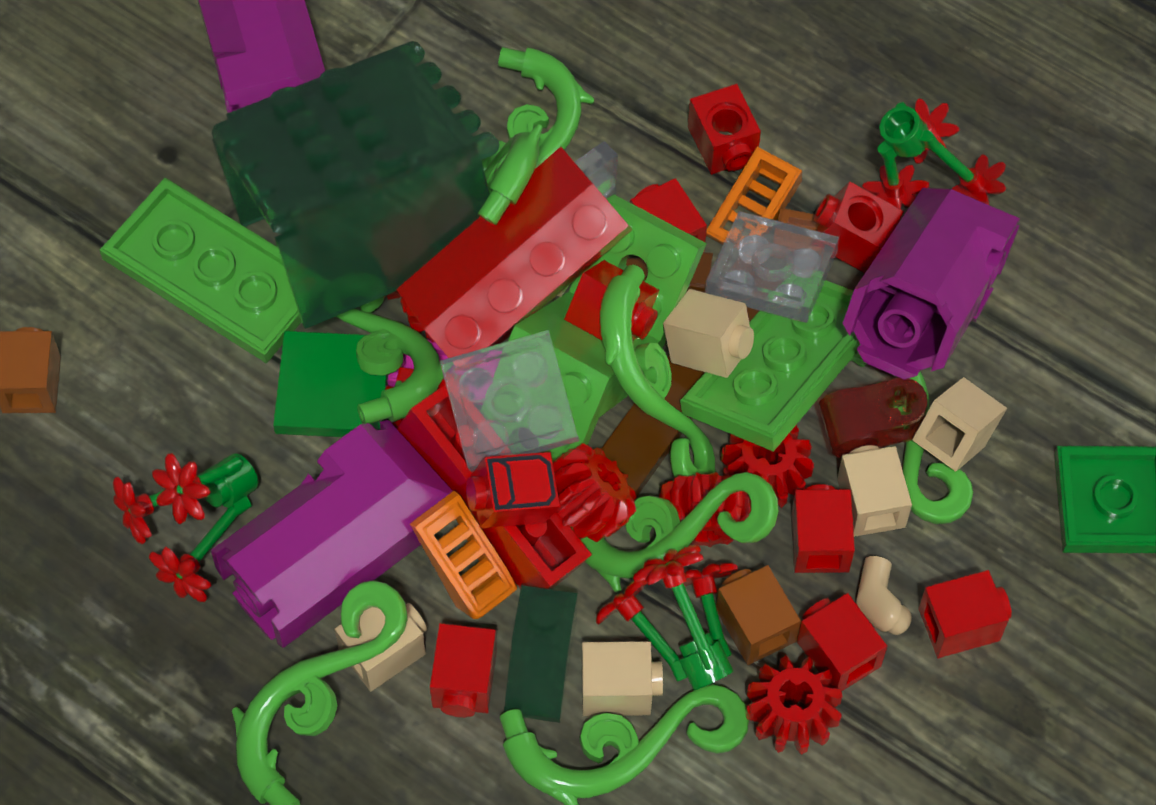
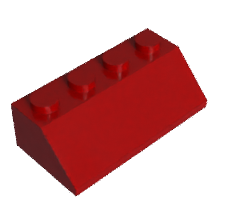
M560 147L534 169L516 205L509 204L497 225L488 222L480 216L396 290L423 329L460 372H469L511 335L514 325L543 308L633 229L567 152Z

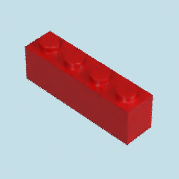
M454 379L412 407L397 428L451 490L461 496L469 510L466 485L472 472L484 457L513 455ZM470 510V512L472 513L473 517L475 518V520H476L477 523L479 524V522H478V516H477V511H471V510ZM556 512L545 523L481 528L505 564L513 580L532 604L571 575L592 555L569 525L563 526L562 518Z

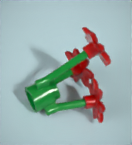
M919 98L916 101L915 110L904 102H900L882 118L879 128L884 141L877 148L884 160V165L880 167L882 182L868 181L863 183L862 187L901 209L902 204L909 208L916 198L915 195L919 194L922 188H929V182L925 180L911 181L915 171L913 165H907L898 174L895 157L897 155L900 157H914L915 162L921 164L930 149L958 175L961 184L956 185L952 190L989 205L988 194L998 195L1006 190V186L997 180L1005 171L1006 164L998 162L989 167L988 157L982 154L978 158L975 168H967L947 149L946 144L940 138L953 136L960 131V128L955 124L942 123L949 111V105L942 103L930 114L926 102Z
M169 453L165 457L166 471L162 469L152 471V477L155 482L165 488V490L151 496L143 493L135 497L130 482L123 484L119 477L114 478L113 487L116 494L113 497L114 504L121 511L125 512L122 517L123 526L131 530L134 539L140 544L146 543L145 538L152 537L151 531L143 517L154 513V507L158 505L168 506L172 504V514L178 524L186 521L188 513L196 520L205 518V513L197 499L205 498L214 507L224 506L228 508L190 554H183L178 559L168 547L162 550V556L155 552L149 554L150 561L159 569L156 573L158 580L164 583L174 582V591L179 598H185L189 594L195 600L205 602L207 596L203 590L209 589L211 583L196 574L200 569L199 562L237 516L251 508L247 495L255 491L258 486V478L253 466L242 455L233 453L199 475H196V462L190 461L181 469L175 455Z
M697 545L687 546L679 552L676 549H669L664 554V560L658 558L645 561L643 568L634 574V581L626 587L624 594L615 595L613 601L606 603L599 610L596 617L598 625L617 611L627 622L632 620L669 664L676 681L688 678L693 690L710 685L734 672L727 658L732 655V652L724 638L713 595L718 593L714 579L732 575L731 572L738 570V566L734 563H722L718 565L709 564L702 571L689 569L684 573L685 566L704 559L703 555L699 553L701 549ZM663 579L666 588H672L693 637L692 640L679 646L683 655L681 658L678 657L641 612L644 607L635 597V595L643 590L644 586L647 584L652 585ZM693 584L696 598H701L710 633H704L686 591V586Z

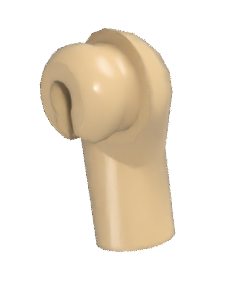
M866 557L856 598L857 606L875 628L881 632L888 631L893 635H900L909 628L912 616L910 610L901 605V602L887 589L892 564L889 560L882 557Z

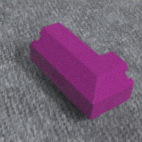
M197 0L220 86L223 89L225 106L240 158L341 134L338 111L305 0Z
M922 188L854 289L843 325L849 336L854 332L860 342L857 351L862 360L903 380L917 376L920 370L932 367L930 372L944 368L970 322L977 321L994 289L992 285L997 275L1001 274L1016 238L1020 218L952 189Z
M389 420L379 421L380 430H376L370 423L360 424L324 450L317 460L323 471L316 481L308 473L301 485L210 550L215 567L222 579L225 580L232 574L236 578L233 581L236 590L232 594L239 605L265 636L271 640L276 638L277 644L282 648L286 647L339 607L349 590L360 583L375 580L419 547L421 543L410 523L453 492Z

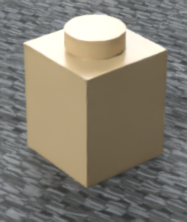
M692 289L686 292L663 323L671 363L725 378L729 377L741 359H745L749 355L754 343V331L750 328L746 303Z
M963 377L934 400L912 440L951 469L957 471L986 446L1007 407Z
M867 445L856 448L849 454L842 455L837 480L840 489H851L854 537L906 528L912 503L896 446L879 449L878 446Z
M410 603L406 604L407 623L405 631L399 640L374 658L351 666L370 692L426 655L423 633L427 631V627L418 611ZM375 607L364 611L359 620V630L361 632L359 638L348 637L342 625L336 627L335 634L338 649L342 650L374 640L385 624L383 612Z
M582 642L583 716H595L604 713L621 716L651 715L652 696L663 695L662 661H651V642Z

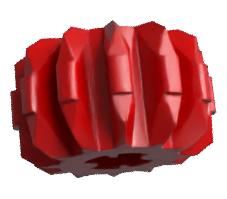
M797 424L774 452L730 434V444L725 445L722 449L721 461L726 465L723 476H733L745 472L761 476L772 486L778 499V506L782 509L787 504L788 494L795 495V490H805V479H809L813 474L814 463L808 458L812 450L810 440L798 439L799 428Z
M582 443L575 449L568 450L552 462L560 507L555 512L562 518L563 526H571L579 538L588 537L598 542L604 537H610L628 523L629 518L636 512L634 500L637 496L635 490L627 483L628 475L622 473L617 467V461L609 460L602 449L598 447L592 449L590 446Z
M696 472L693 476L679 475L674 478V481H668L661 485L659 497L669 500L675 506L681 522L709 491L732 475L719 476L717 472L711 474ZM744 491L730 494L689 546L697 545L711 548L716 544L728 545L733 542V539L722 531L717 518L720 512L727 511L736 521H744L751 512V500L748 494Z
M787 655L780 659L779 671L765 664L759 671L761 682H752L747 689V697H749L752 703L746 707V718L749 721L759 722L755 732L758 740L766 739L772 735L776 736L775 750L778 753L784 751L787 741H793L801 755L808 751L809 738L823 746L829 740L830 733L828 728L838 727L842 714L835 708L842 701L841 689L828 687L832 680L830 669L815 675L812 673L813 661L810 656L802 661L801 668H794L792 661ZM785 700L792 705L790 708L784 706ZM799 701L804 704L803 710L800 706L796 705Z

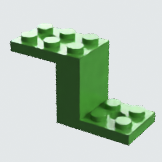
M613 194L606 199L633 230L588 269L606 260L624 270L629 255H636L644 260L648 268V276L645 282L660 290L653 305V309L658 311V315L648 335L642 340L640 338L635 339L633 346L635 350L641 344L658 343L663 349L666 342L663 323L686 294L707 243ZM582 274L572 282L569 292L514 325L480 412L513 455L533 453L522 446L519 439L520 428L529 429L537 436L540 444L538 453L551 452L552 462L568 450L575 449L582 443L588 445L599 417L628 396L617 380L611 365H607L605 362L603 341L564 320Z

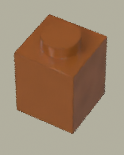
M22 327L15 331H0V409L2 413H56L61 355L52 331H43L34 327Z
M769 565L754 572L750 569L740 570L729 576L722 583V587L718 590L716 604L718 615L747 665L797 642L801 620Z

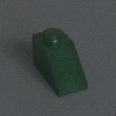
M521 585L512 636L504 713L509 710L520 709L523 718L560 723L577 624L578 593Z

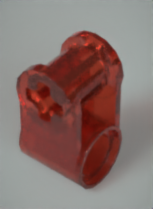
M895 378L860 388L841 389L823 397L818 405L833 456L842 458V455L849 454L852 450L867 445H874L880 448L911 441L925 418L927 394L923 386L910 378L905 380ZM900 390L899 395H895V392ZM902 405L904 411L910 414L901 415L900 410L894 408V406Z

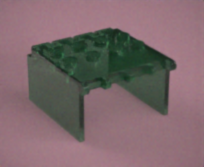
M416 41L407 42L344 68L329 69L323 72L319 78L296 87L281 88L268 98L227 113V120L217 123L212 129V142L239 223L246 227L265 219L273 232L281 234L274 238L301 322L305 329L397 291L396 289L480 217L478 212L490 195L482 159L490 157L498 151L499 141L490 132H483L476 136L471 135L481 125L479 116L470 109L456 114L452 112L451 109L457 107L461 101L460 93L452 85H446L436 90L432 87V85L439 82L442 72L434 62H426L416 66L425 56L424 49Z

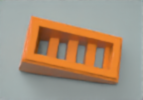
M757 146L707 228L706 236L751 259L779 218L780 209L787 206L801 184L802 170ZM759 175L779 184L780 187L777 192L757 182L756 180ZM751 190L770 200L771 202L768 207L746 197L748 191ZM740 205L759 215L761 219L758 223H755L736 213L735 210ZM728 220L751 232L747 241L724 229Z
M455 491L451 492L410 523L453 603L472 619L481 618L516 591L517 586L505 564L483 530L479 528V524L461 496ZM456 519L458 525L437 540L434 535ZM467 539V544H465L451 556L448 557L446 555L448 552H450L452 549L458 546L461 542ZM478 559L479 562L460 576V571Z

